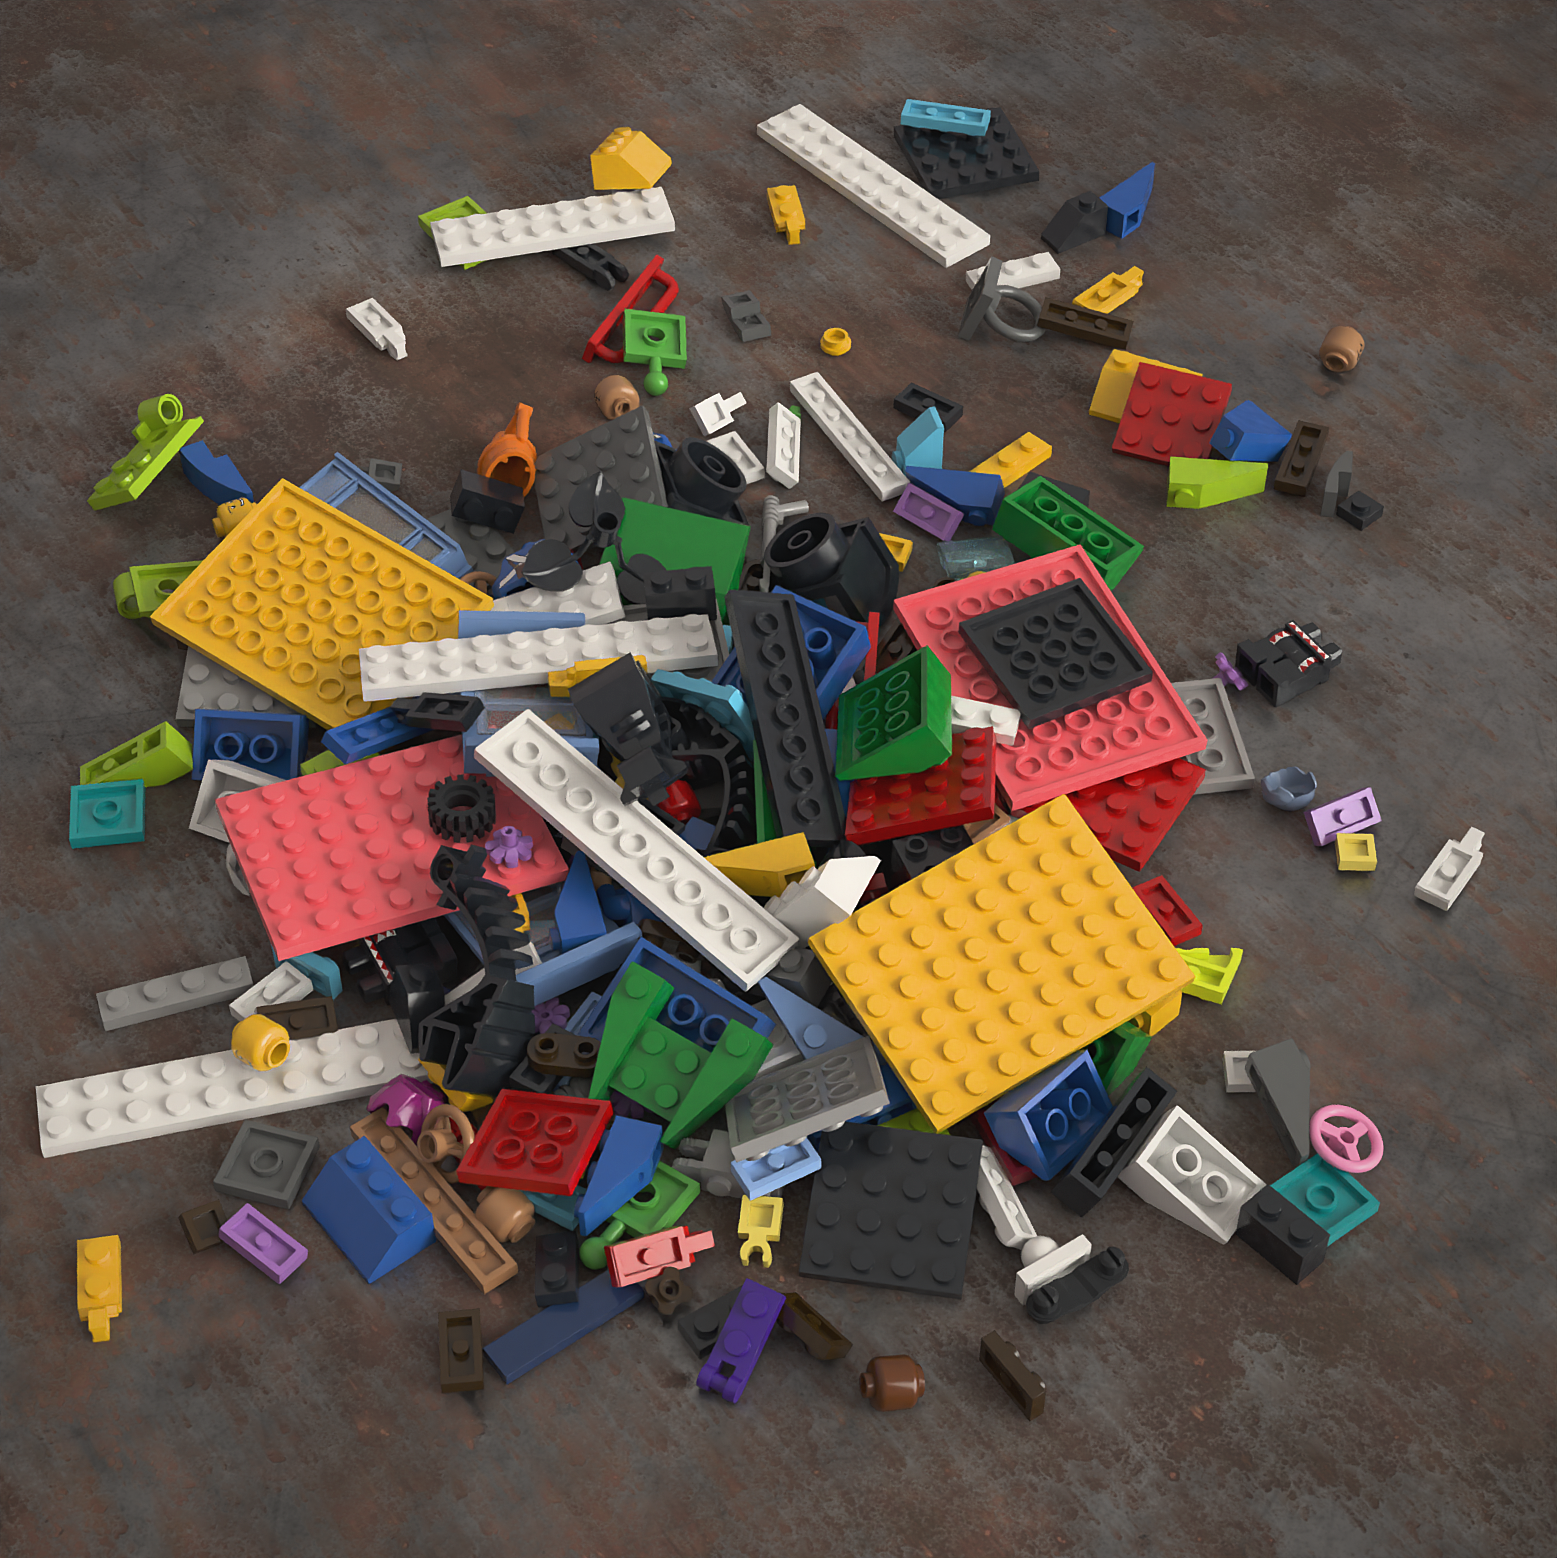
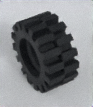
M464 774L457 775V780L453 781L451 776L445 778V784L438 781L435 784V789H430L429 797H427L430 827H433V832L436 835L442 833V839L448 841L450 836H453L454 842L460 843L461 837H466L467 842H472L473 835L480 839L485 836L484 830L490 832L493 829V824L496 822L495 794H493L491 785L487 786L485 780L481 779L477 783L476 776L472 775L469 776L468 780H464ZM458 806L472 807L466 811L452 810V808Z

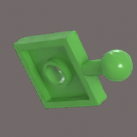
M625 309L623 314L624 362L649 365V373L645 376L643 385L646 392L652 396L662 395L668 388V379L662 373V366L685 369L687 361L685 316ZM649 336L658 337L660 341L651 340Z
M659 1160L652 1181L638 1192H650L654 1195V1198L648 1202H638L632 1197L605 1221L609 1222L610 1225L599 1237L588 1238L581 1245L579 1255L582 1263L594 1270L604 1268L607 1265L604 1246L616 1243L624 1232L635 1238L672 1227L700 1194V1183Z

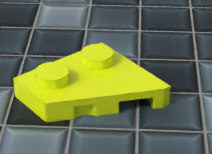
M1175 948L1196 976L1194 981L1182 988L1181 991L1222 1005L1241 962L1243 949L1231 948L1230 955H1209V948H1193L1190 950Z

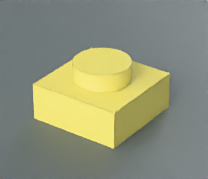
M1336 834L1335 849L1338 870L1375 871L1377 858L1373 834Z

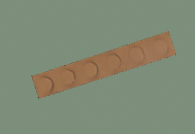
M384 1107L350 1126L351 1136L354 1140L357 1141L365 1136L432 1213L437 1239L484 1295L518 1274L517 1263L484 1224L476 1219L472 1210L431 1163H426L421 1159L417 1146L402 1128L386 1125L389 1113Z

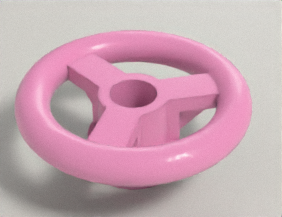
M1328 1105L1320 1108L1312 1115L1309 1122L1310 1141L1319 1156L1328 1164L1345 1172L1362 1173L1373 1169L1380 1162L1383 1155V1141L1376 1126L1364 1114L1348 1106ZM1337 1116L1349 1119L1356 1124L1351 1128H1337L1324 1120ZM1367 1134L1371 1142V1153L1366 1159L1360 1160L1356 1145L1358 1138Z

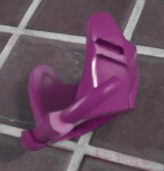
M400 1074L370 1097L366 1110L372 1114L387 1104L389 1106V1114L386 1125L395 1128H410L413 1131L411 1140L417 1146L424 1119L433 1108L446 1104L448 1096L443 1092L435 1090L433 1084L428 1080L420 1082L411 1076Z

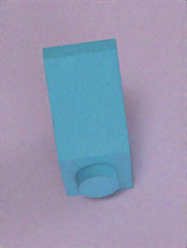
M929 407L897 437L896 451L892 452V461L905 476L906 466L942 469L944 426L935 407Z

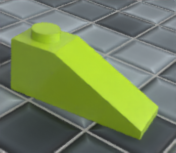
M1170 457L1166 507L1201 509L1264 492L1268 463Z
M165 721L80 766V785L143 779L145 787L165 785L193 770L192 744Z

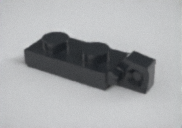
M423 692L418 699L397 698L390 706V709L393 710L397 718V722L406 726L467 732L485 708L481 699L475 696Z

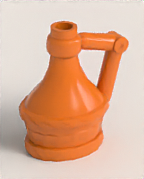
M519 402L516 406L515 414L505 431L498 432L492 439V442L484 448L478 460L477 474L522 487L525 497L535 481L536 468L534 463L538 456L535 446L528 440L529 422L533 407Z

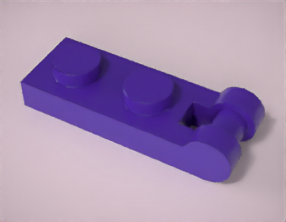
M746 1278L709 1359L699 1372L696 1381L697 1387L706 1391L714 1389L722 1393L723 1399L733 1404L739 1400L786 1300L783 1294ZM725 1363L735 1367L734 1373L730 1378L720 1374Z

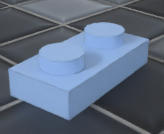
M807 1138L794 1146L781 1145L769 1150L767 1155L755 1161H747L745 1159L740 1162H736V1160L731 1162V1172L750 1201L821 1169V1158Z

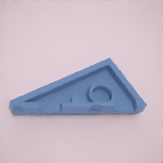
M765 976L757 982L760 990L804 1060L863 1038L859 1033ZM872 1042L879 1065L887 1063L876 1045Z

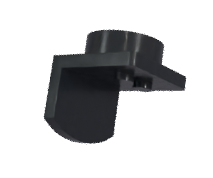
M694 437L684 439L677 449L655 441L668 507L750 526L738 501V498L747 487V482L741 469L727 454L711 443Z
M828 513L809 514L781 529L771 539L765 549L764 560L770 568L768 593H771L777 585L810 601L836 595L853 621L868 622L869 612L880 613L879 627L888 619L897 596L899 564L869 517L838 525L834 517Z

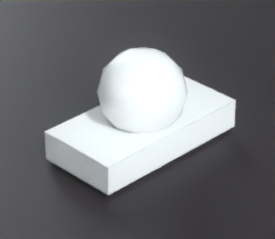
M1083 1234L1060 1248L1050 1237L1036 1236L1030 1238L1021 1251V1260L1025 1268L1016 1273L1015 1297L1022 1305H1026L1028 1297L1036 1289H1040L1043 1285L1057 1278L1064 1277L1077 1266L1088 1261L1092 1244Z

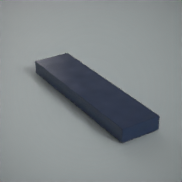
M608 1269L579 1287V1302L547 1307L483 1348L484 1357L508 1385L643 1299L644 1290L637 1282L623 1287H612Z

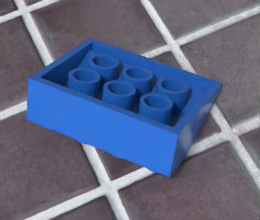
M776 585L771 593L794 595L822 719L824 720L871 648L866 626ZM734 647L711 682L724 687L731 685L737 688L743 694V701L748 707L737 653Z
M640 937L577 1035L592 1037L601 1042L612 994L632 961L665 979L674 987L672 994L656 1021L711 1053L731 1018L767 1039L777 1024L754 1007L643 937Z

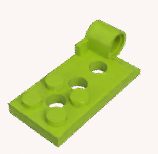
M164 394L142 401L138 407L140 423L132 431V434L139 442L126 457L118 460L111 467L113 472L108 477L103 478L94 486L95 492L87 500L93 510L136 500L204 422L202 417L199 416L181 421L183 408L179 399L172 394Z
M203 560L129 567V572L120 574L113 582L119 614L128 619L150 618L155 610L172 594L162 590L171 589L175 591Z

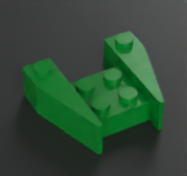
M632 961L611 997L588 1098L608 1101L614 1090H617L670 1121L671 1123L660 1142L675 1150L680 1145L681 1140L691 1136L755 1078L774 1044L766 1037L731 1018L711 1053L660 1024L656 1019L672 994L674 987L665 979Z

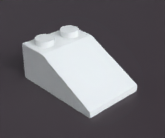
M1178 1105L1159 1117L1117 1176L1145 1202L1223 1245L1229 1241L1237 1228L1241 1206L1266 1186L1261 1179Z

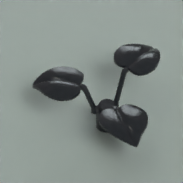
M599 471L582 482L569 502L568 509L572 521L580 527H591L589 534L578 551L571 555L569 547L561 541L553 539L540 541L528 552L521 573L529 583L537 588L553 592L569 590L578 584L582 578L583 571L576 560L583 555L591 543L600 548L615 545L619 567L624 570L617 577L620 594L632 604H646L643 573L667 570L658 560L646 554H635L626 564L621 546L622 538L617 536L621 521L625 515V506L619 494Z

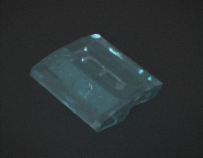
M1000 535L937 542V550L942 568L946 569L948 577L957 581L961 578H967L975 571L989 572L1015 564L1006 540Z

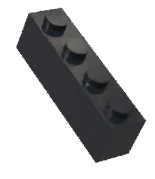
M1146 1066L1120 1095L1051 1193L1080 1217L1087 1214L1103 1198L1178 1091Z

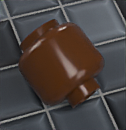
M906 1354L873 1357L867 1365L866 1372L860 1374V1392L863 1398L869 1399L871 1406L876 1411L885 1412L911 1409L917 1403L918 1398L924 1395L925 1379L920 1364H915L913 1359Z

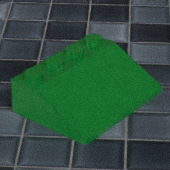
M622 497L625 515L621 521L617 536L622 538L621 546L626 564H628L633 555L646 554L658 560L667 571L712 566L715 595L722 625L729 626L724 597L730 589L738 590L751 526ZM615 545L605 547L599 565L611 562L617 579L618 575L624 570L619 567ZM620 594L623 605H632Z
M928 645L839 695L835 773L839 781L918 773L931 766L941 765L952 755L951 674Z

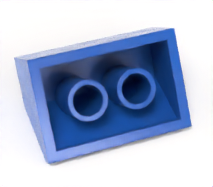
M208 708L195 709L192 780L203 779L208 760H230L284 780L301 777L300 764L305 762L308 751L309 719L306 715Z
M1078 1050L1007 1092L986 1110L984 1115L1001 1149L1024 1166L1026 1165L1032 1169V1172L1042 1180H1050L1081 1151L1113 1105L1088 1050Z
M365 1136L332 1155L302 1199V1205L368 1284L436 1242L432 1213Z

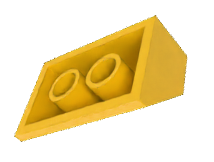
M630 127L614 129V132L590 155L594 190L651 189L672 164L671 158L641 131H631Z
M1114 349L1102 368L1089 409V415L1120 423L1139 362L1198 376H1203V374Z

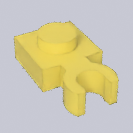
M746 1195L742 1196L738 1235L739 1239H749L742 1245L740 1250L743 1266H748L749 1256L753 1252L763 1253V1266L765 1268L770 1267L772 1253L767 1242H779L784 1208L783 1198L760 1196L750 1201Z

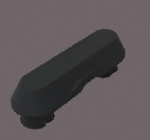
M1108 1247L1106 1251L1100 1252V1254L1077 1266L1071 1273L1043 1285L1040 1289H1036L1026 1301L1028 1314L1038 1323L1048 1324L1067 1313L1079 1311L1096 1301L1109 1288L1127 1277L1129 1265L1125 1259V1254L1119 1248Z

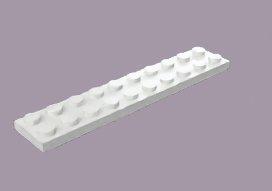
M796 105L757 125L758 136L943 267L947 268L990 245V235L803 105Z
M689 614L684 617L653 618L651 620L634 622L619 621L614 624L604 625L587 624L581 627L549 628L533 632L516 631L511 634L479 635L462 639L446 638L440 641L408 642L391 646L375 645L359 649L364 702L421 696L423 692L446 694L548 683V672L564 671L567 668L573 667L574 661L623 657L630 652L633 656L643 655L646 657L647 673L656 672L657 669L673 671L718 666V654L708 614Z
M529 709L474 749V758L745 992L778 965L779 960L789 950L798 947L800 939L638 801L624 806L620 800L623 789Z
M397 1019L338 1029L334 1033H325L317 1037L297 1041L289 1040L290 1051L286 1060L280 1066L268 1071L254 1069L237 1059L233 1055L232 1050L36 1086L41 1150L44 1158L369 1096L375 1094L386 1083L400 1074L411 1076L420 1082L428 1080L430 1083L433 1082L428 1078L427 1070L418 1061L419 1053L410 1054Z

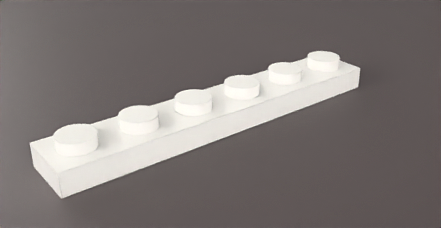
M815 372L790 381L791 393L881 501H885L902 495L907 484L910 483L908 478L822 376Z

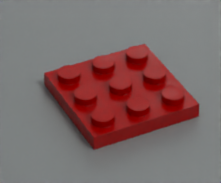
M1139 362L1112 445V452L1169 466L1170 457L1210 459L1214 447L1209 442L1224 416L1232 391V384Z
M501 1089L478 1130L474 1142L468 1148L456 1170L459 1183L572 1196L614 1113L611 1101Z

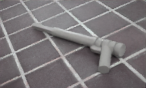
M769 495L764 498L761 566L764 569L763 578L759 580L760 592H769L770 568L764 560L765 549L776 535L778 524H783V517L808 512L809 506L806 500L779 505V499L776 496Z

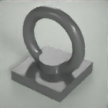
M991 256L967 298L958 337L969 341L980 321L984 318L994 331L1005 338L1018 342L1037 340L1046 330L1037 326L1042 306L1030 294L1019 288L1009 285H997L1003 261ZM1000 298H1010L1023 304L1035 319L1034 327L1028 330H1021L1011 327L1000 320L994 313Z

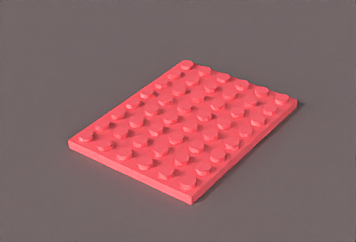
M1081 545L895 599L893 603V610L916 649L919 650L928 645L951 674V696L1014 709L958 633L959 623L1078 578L1083 580L1153 671L1152 681L1031 729H1028L1022 719H1020L1013 746L996 743L995 784L1011 811L1206 749L1207 738Z
M491 726L488 729H496V727ZM462 734L215 799L217 813L278 961L459 911L458 907L456 910L436 905L443 891L432 881L430 866L441 845L466 852L471 844L485 848L486 842L493 840V832L505 826H513L515 829L520 830L522 836H531L533 840V847L530 849L532 857L528 861H522L518 858V867L507 868L505 859L502 863L495 864L490 860V855H487L482 864L486 869L483 878L506 886L510 890L507 896L565 881L569 873V868L540 814L497 777H486V774L464 773ZM464 774V780H468L470 775L476 776L477 783L481 779L485 780L487 786L491 785L493 794H495L496 822L493 824V829L490 832L484 830L485 836L480 839L473 835L472 842H467L466 837H461L460 843L454 842L453 836H450L448 841L442 839V833L436 835L433 832V827H430L427 797H429L430 789H435V784L438 781L445 784V778L451 776L453 781L457 780V775ZM458 806L452 808V810L466 811L472 807Z

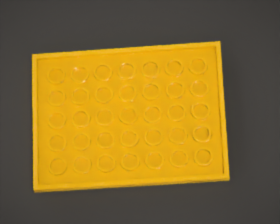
M282 478L155 610L150 619L153 625L298 713L306 715L308 719L323 728L330 730L388 708L396 700L363 701L359 649L375 645L391 646L408 642L440 641L446 638L458 639L459 610L491 611L494 607L492 597Z
M1065 794L853 912L841 923H834L808 939V945L932 1131L936 1134H939L1191 984L1196 977Z

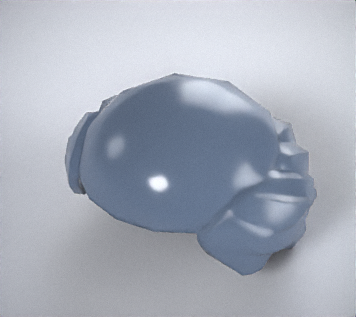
M1298 767L1282 768L1279 771L1270 772L1269 775L1261 779L1262 796L1265 801L1281 810L1292 812L1304 809L1315 797L1317 782L1312 772L1305 774Z

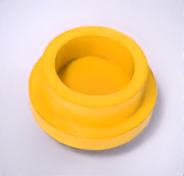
M831 328L824 332V336L820 340V347L824 352L832 356H839L849 351L851 339L845 330Z

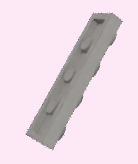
M246 956L100 992L96 996L104 1029L109 1031L238 998L254 985Z

